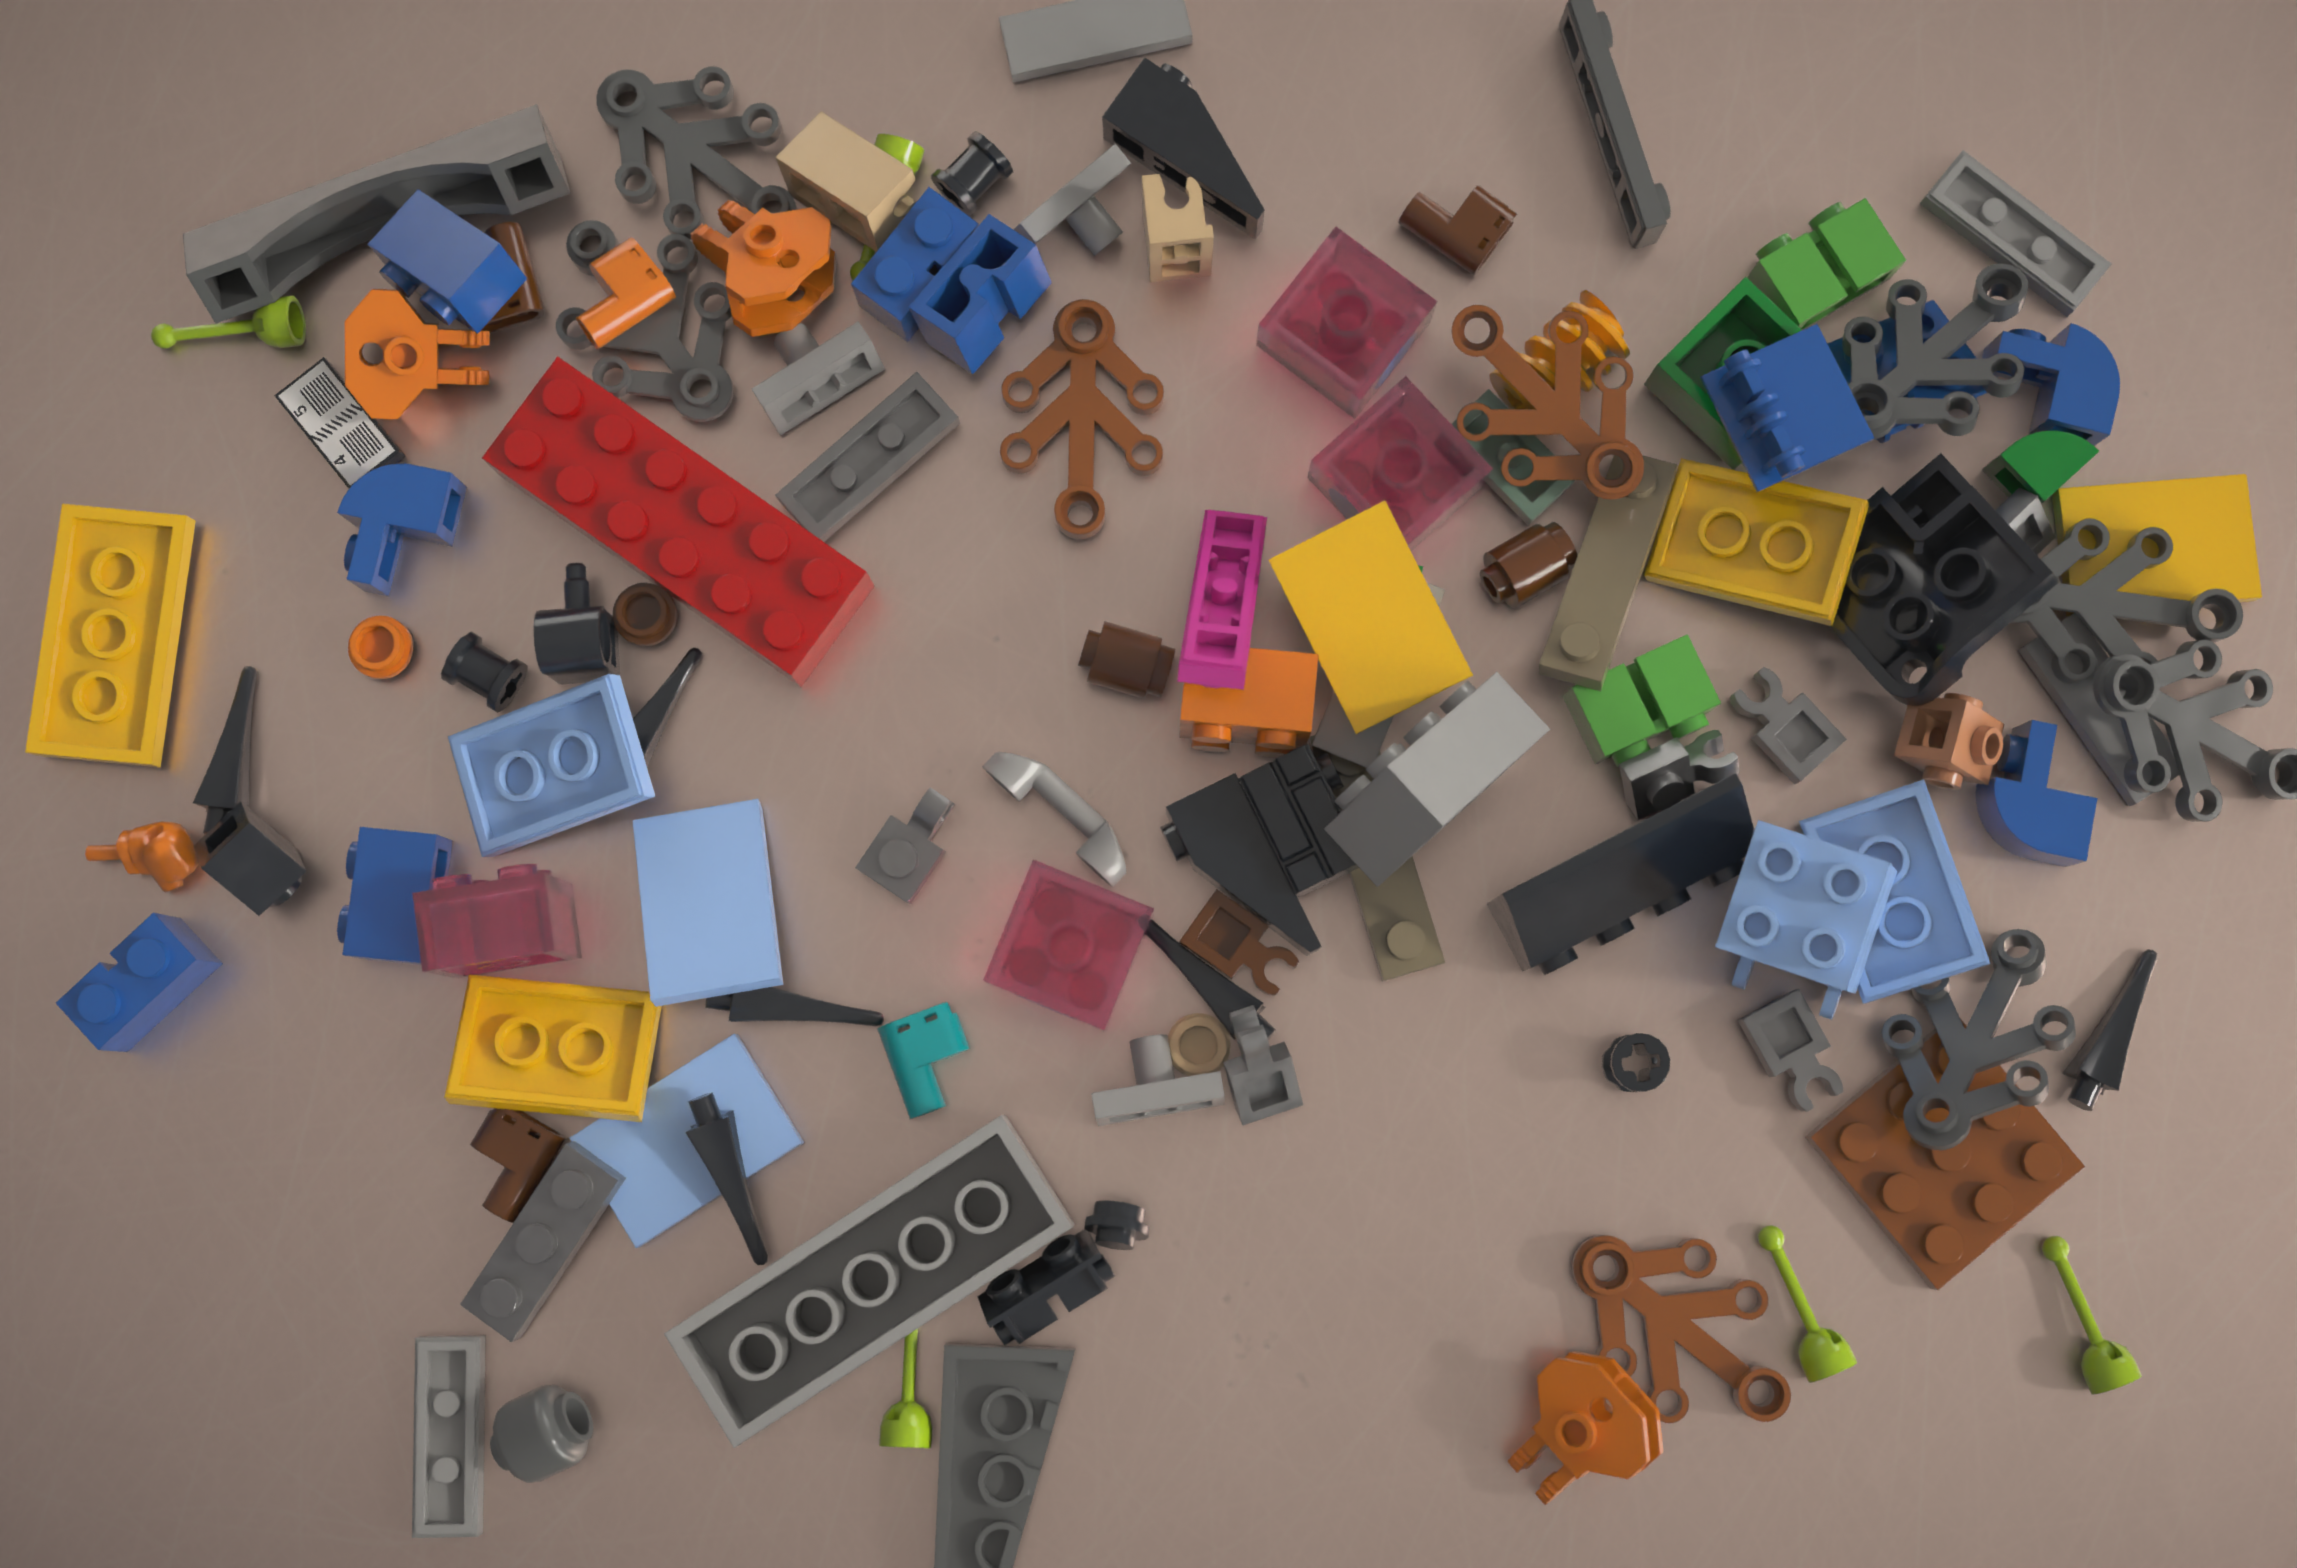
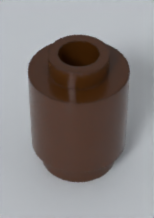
M1551 522L1544 527L1540 524H1535L1486 552L1483 556L1485 568L1480 571V578L1487 593L1496 603L1505 601L1512 608H1518L1569 577V570L1574 568L1578 554L1570 537L1559 524Z
M1104 621L1101 633L1088 630L1078 666L1090 669L1086 682L1143 699L1146 693L1162 697L1176 649L1161 645L1162 638Z

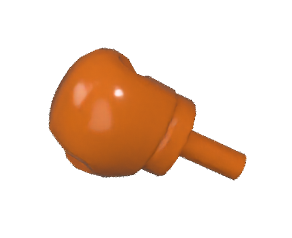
M159 821L136 827L133 830H124L119 835L115 845H89L85 851L88 861L121 860L128 874L151 875L164 892L183 886V879L192 874L199 864L194 844L188 831L181 824Z

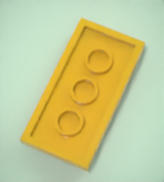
M62 503L25 753L44 757L161 768L195 520L187 515Z

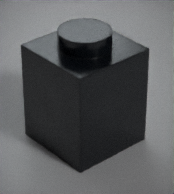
M241 801L194 845L201 869L258 916L272 904L280 905L287 901L300 886L301 876L306 872L297 849Z

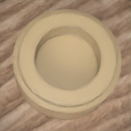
M1203 1013L1186 1015L1172 1026L1168 1034L1172 1065L1186 1076L1217 1072L1224 1066L1223 1062L1227 1061L1231 1048L1229 1034L1224 1025L1211 1015Z

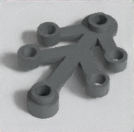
M710 66L703 68L693 80L653 84L645 74L639 71L620 70L609 75L601 83L596 97L597 108L601 117L610 127L618 130L622 165L616 172L615 184L622 197L630 203L641 204L650 200L656 191L655 178L648 166H646L645 130L664 144L670 200L663 213L664 223L670 234H681L692 240L690 238L691 233L701 224L704 225L703 215L695 200L692 166L754 214L761 209L764 203L770 200H775L782 204L780 212L798 209L794 198L786 189L775 185L760 186L711 148L713 146L751 142L757 146H769L776 142L780 137L782 126L778 114L772 106L765 103H756L749 106L742 116L678 123L662 111L702 104L711 110H719L726 107L733 98L734 89L728 74L719 67ZM715 80L724 83V88L718 95L708 96L703 93L705 85ZM626 91L637 93V98L632 105L626 107L617 105V99L622 93ZM760 117H768L772 120V125L767 131L757 133L751 130L753 121ZM641 174L646 177V182L641 189L631 191L625 188L628 178L632 175ZM690 211L694 213V220L689 226L679 228L673 225L674 218L679 212Z
M595 220L584 221L576 225L569 233L566 242L567 252L573 263L581 272L591 276L594 275L590 270L589 264L619 245L612 230L606 224ZM671 234L663 238L659 243L657 257L663 267V275L672 286L676 298L603 347L659 354L672 373L631 370L623 359L617 356H606L595 364L592 377L595 383L617 398L623 397L626 394L671 399L676 409L684 417L697 422H707L721 416L728 409L733 398L732 380L727 371L719 365L725 324L732 314L727 290L724 285L717 282H708L698 288L694 295V306L702 319L694 357H692L680 342L679 335L689 273L697 265L698 254L689 238L681 234ZM596 235L601 238V244L597 250L593 252L581 251V243L586 237ZM673 248H686L688 255L683 262L672 264L667 261V256ZM712 295H720L725 298L724 306L717 312L704 310L705 300ZM578 307L568 308L558 316L556 331L565 345L575 350H582L592 345L585 334L576 338L567 336L569 324L575 321L577 316L585 312L584 309ZM612 368L622 369L624 375L619 384L615 386L604 385L603 377L608 370ZM701 379L710 381L711 390L706 396L695 398L690 395V388L694 382Z
M1993 264L1984 268L1977 276L1972 296L1973 301L1924 343L1922 315L1927 300V291L1921 283L1915 280L1904 279L1895 282L1889 289L1886 311L1895 320L1897 366L1881 380H1878L1876 355L1880 350L1883 336L1881 325L1869 317H1857L1846 324L1842 349L1850 357L1851 383L1848 386L1860 410H1869L1875 414L1872 416L1863 415L1874 436L1873 440L1888 434L1895 424H1938L1943 432L1952 436H1963L1974 429L1980 410L1979 403L1974 396L1966 392L1956 391L1947 394L1943 399L1903 397L1915 386L1982 385L1987 393L2000 398L2009 397L2019 390L2024 374V365L2018 357L2012 354L1998 353L1985 359L1948 358L1988 323L2006 321L2016 316L2022 310L2028 291V280L2020 269L2009 264ZM1999 296L2006 300H1996L1991 297ZM1908 297L1916 303L1913 305H1903L1897 299ZM1862 334L1869 336L1872 341L1860 343L1852 337ZM2005 371L2011 374L2013 378L2007 380L1999 379L1993 375V372ZM1960 409L1965 411L1968 416L1961 419L1955 418L1948 411Z
M2092 518L2083 519L2070 527L2065 534L2064 541L2042 557L2041 560L2058 578L2078 560H2089L2102 553L2109 544L2110 536L2108 529L2099 520ZM2149 527L2135 534L2130 539L2125 552L2082 585L2058 583L2011 623H2027L2053 655L2051 667L2057 679L2067 684H2075L2089 678L2094 673L2097 666V658L2089 646L2083 643H2076L2052 610L2074 612L2110 657L2131 654L2140 657L2150 664L2156 662L2157 659L2150 653L2142 652L2116 618L2186 628L2188 634L2195 640H2210L2216 643L2232 636L2238 631L2243 621V609L2239 600L2232 593L2217 588L2206 590L2191 598L2190 601L2116 591L2144 569L2154 568L2168 560L2171 556L2173 542L2169 534L2161 528ZM2080 529L2088 530L2094 535L2096 540L2094 549H2086L2081 546L2078 541ZM2144 538L2152 539L2158 545L2159 553L2157 558H2150L2142 551L2141 543ZM2201 608H2206L2214 614L2216 623L2213 629L2205 628L2199 620ZM2068 653H2075L2081 658L2083 669L2080 674L2072 673L2067 669L2065 657ZM2121 677L2119 686L2126 691V683Z
M2210 640L2185 642L2177 649L2175 655L2150 664L2140 657L2131 654L2112 656L2106 659L2097 669L2093 681V692L2099 707L2109 716L2120 719L2131 755L2124 768V779L2131 790L2138 793L2160 792L2166 788L2171 778L2169 763L2164 757L2158 755L2149 721V717L2165 725L2183 785L2175 799L2176 810L2183 819L2191 822L2211 821L2219 815L2223 805L2220 791L2211 783L2201 746L2250 773L2253 784L2265 797L2274 800L2297 799V749L2283 748L2265 751L2209 719L2237 708H2255L2267 704L2273 693V684L2267 673L2259 669L2236 671L2228 678L2225 685L2178 701L2160 691V688L2183 678L2201 679L2214 676L2222 664L2221 651L2214 642ZM2197 649L2203 656V664L2200 670L2195 666L2193 660ZM2121 677L2126 683V693L2123 697L2119 689ZM2248 679H2250L2254 687V693L2250 699L2245 693V683ZM2146 763L2152 769V779L2148 784L2144 781L2142 775L2143 767ZM2276 766H2277V768H2278V770H2279V779H2278V782H2276V780H2275V767H2276ZM2198 792L2202 795L2204 801L2200 812L2194 806V799Z
M2013 929L2004 932L1994 941L1991 949L1994 972L1966 1029L1949 995L1951 991L1949 977L1942 979L1940 985L1934 989H1924L1921 987L1911 989L1914 998L1925 1005L1949 1059V1063L1939 1083H1937L1921 1051L1924 1045V1037L1918 1020L1907 1014H1898L1890 1017L1884 1023L1882 1037L1885 1048L1892 1056L1898 1059L1913 1093L1904 1109L1905 1127L1909 1136L1920 1146L1932 1150L1953 1148L1968 1136L1973 1120L2019 1104L2022 1106H2035L2043 1102L2048 1096L2049 1082L2046 1070L2040 1064L2028 1060L2012 1065L2007 1072L2006 1081L1967 1092L1976 1073L2044 1049L2051 1051L2063 1050L2069 1047L2075 1039L2076 1030L2073 1015L2066 1008L2057 1005H2050L2040 1009L2034 1016L2033 1024L1994 1037L2018 987L2037 982L2045 973L2047 966L2045 947L2042 940L2036 934L2028 930ZM2021 946L2030 949L2027 955L2020 958L2011 957L2006 953L2007 950L2013 947ZM2052 1021L2061 1022L2067 1027L2064 1032L2058 1035L2047 1034L2042 1028L2045 1024ZM1899 1030H1910L1915 1034L1913 1039L1907 1043H1896L1892 1040V1036ZM2026 1076L2035 1077L2040 1081L2038 1087L2030 1091L2021 1090L2015 1084L2020 1078ZM1944 1108L1949 1112V1116L1942 1122L1935 1123L1925 1118L1927 1112L1932 1109Z

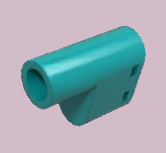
M947 1002L877 1028L910 1119L920 1117L946 1106L931 1064L970 1049L958 1014H952ZM937 1015L938 1019L930 1022L926 1021V1018ZM910 1026L909 1030L900 1033V1028Z

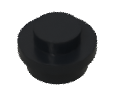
M1118 1201L1095 1202L1093 1215L1086 1217L1084 1225L1086 1231L1096 1234L1095 1243L1097 1245L1117 1250L1134 1249L1135 1241L1148 1239L1150 1227L1144 1223L1146 1213L1144 1208Z

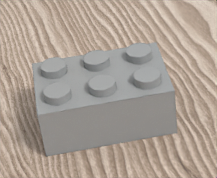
M1498 672L1477 689L1469 681L1465 682L1441 704L1440 708L1446 714L1444 718L1431 711L1403 737L1410 745L1409 748L1405 749L1401 743L1398 745L1396 743L1392 744L1366 769L1374 778L1371 782L1363 774L1335 800L1342 811L1324 830L1377 887L1473 802L1550 730Z

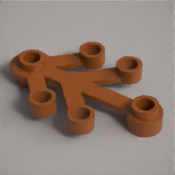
M1087 299L1072 301L1058 312L1053 323L1055 340L1024 370L1009 374L1004 379L1001 388L1004 403L1011 411L1016 413L1029 412L1039 402V388L1071 362L1070 386L1021 432L1008 435L1001 443L1000 455L1003 465L1010 472L1016 474L1027 473L1037 464L1038 451L1069 423L1068 488L1058 496L1055 502L1054 513L1059 529L1066 536L1079 540L1087 539L1097 534L1105 521L1103 499L1093 489L1095 423L1125 452L1126 464L1133 473L1140 476L1151 475L1160 468L1163 461V450L1160 442L1151 435L1142 434L1095 386L1096 362L1127 389L1128 405L1135 413L1140 415H1150L1160 409L1164 400L1162 382L1156 376L1144 373L1113 342L1115 324L1110 312L1100 303ZM1080 324H1089L1094 327L1096 334L1091 340L1082 342L1075 339L1072 334L1075 327ZM1025 383L1032 388L1031 396L1025 401H1015L1012 399L1009 391L1015 384ZM1142 385H1149L1156 390L1157 396L1150 403H1140L1133 396L1136 388ZM1013 445H1027L1031 449L1029 458L1020 463L1010 460L1007 454ZM1139 446H1149L1155 451L1156 457L1151 463L1142 465L1133 459V451ZM1080 505L1086 506L1091 510L1092 518L1084 525L1073 524L1068 518L1071 509Z
M1471 305L1461 310L1456 315L1451 328L1452 339L1456 347L1464 354L1472 357L1484 356L1535 409H1490L1483 403L1472 402L1462 407L1457 415L1456 424L1460 434L1470 441H1482L1490 435H1562L1580 454L1536 456L1527 448H1513L1504 455L1501 461V472L1505 480L1517 487L1527 486L1534 482V480H1582L1592 494L1610 500L1620 499L1632 493L1642 480L1644 460L1638 447L1625 438L1626 390L1629 389L1633 382L1631 365L1623 358L1610 356L1599 361L1594 369V383L1602 392L1600 430L1598 435L1580 417L1581 345L1588 336V324L1581 314L1575 311H1563L1555 315L1549 324V337L1555 345V386L1553 390L1502 338L1504 331L1503 323L1500 316L1492 308L1485 305ZM1571 317L1578 321L1581 328L1580 335L1575 341L1564 343L1558 338L1556 328L1562 319ZM1473 318H1482L1489 325V335L1481 343L1470 342L1464 333L1467 322ZM1612 363L1621 365L1625 371V380L1617 388H1607L1601 379L1603 369ZM1475 409L1483 411L1488 417L1486 429L1479 434L1469 433L1463 425L1465 415ZM1517 455H1525L1532 461V471L1523 479L1512 477L1508 471L1510 460ZM1608 455H1617L1623 462L1621 474L1613 479L1604 478L1599 472L1601 460Z
M1608 1235L1592 1237L1582 1243L1577 1249L1572 1262V1272L1574 1280L1581 1291L1596 1300L1601 1345L1596 1350L1595 1355L1606 1357L1610 1350L1615 1348L1622 1349L1627 1357V1363L1623 1369L1631 1377L1637 1367V1357L1634 1350L1626 1344L1623 1300L1644 1316L1652 1387L1648 1390L1647 1396L1655 1405L1659 1394L1663 1391L1673 1390L1678 1397L1677 1408L1669 1414L1660 1413V1421L1664 1423L1678 1422L1686 1415L1689 1408L1688 1396L1680 1387L1675 1342L1733 1388L1734 1401L1745 1415L1757 1421L1769 1422L1780 1418L1786 1412L1791 1400V1391L1788 1382L1780 1373L1764 1366L1748 1367L1691 1321V1319L1735 1315L1746 1320L1759 1318L1768 1307V1295L1761 1284L1748 1279H1739L1731 1283L1726 1289L1660 1296L1639 1278L1681 1272L1692 1278L1706 1277L1716 1266L1717 1256L1714 1248L1704 1240L1688 1238L1681 1241L1677 1247L1633 1252L1619 1238ZM1700 1246L1705 1252L1706 1260L1700 1269L1693 1271L1686 1266L1684 1256L1690 1247ZM1608 1255L1615 1263V1272L1611 1278L1599 1280L1593 1272L1594 1262L1600 1256ZM1751 1287L1757 1295V1303L1752 1310L1743 1312L1736 1304V1296L1742 1288ZM1757 1380H1764L1769 1387L1768 1398L1761 1404H1753L1748 1397L1750 1385Z

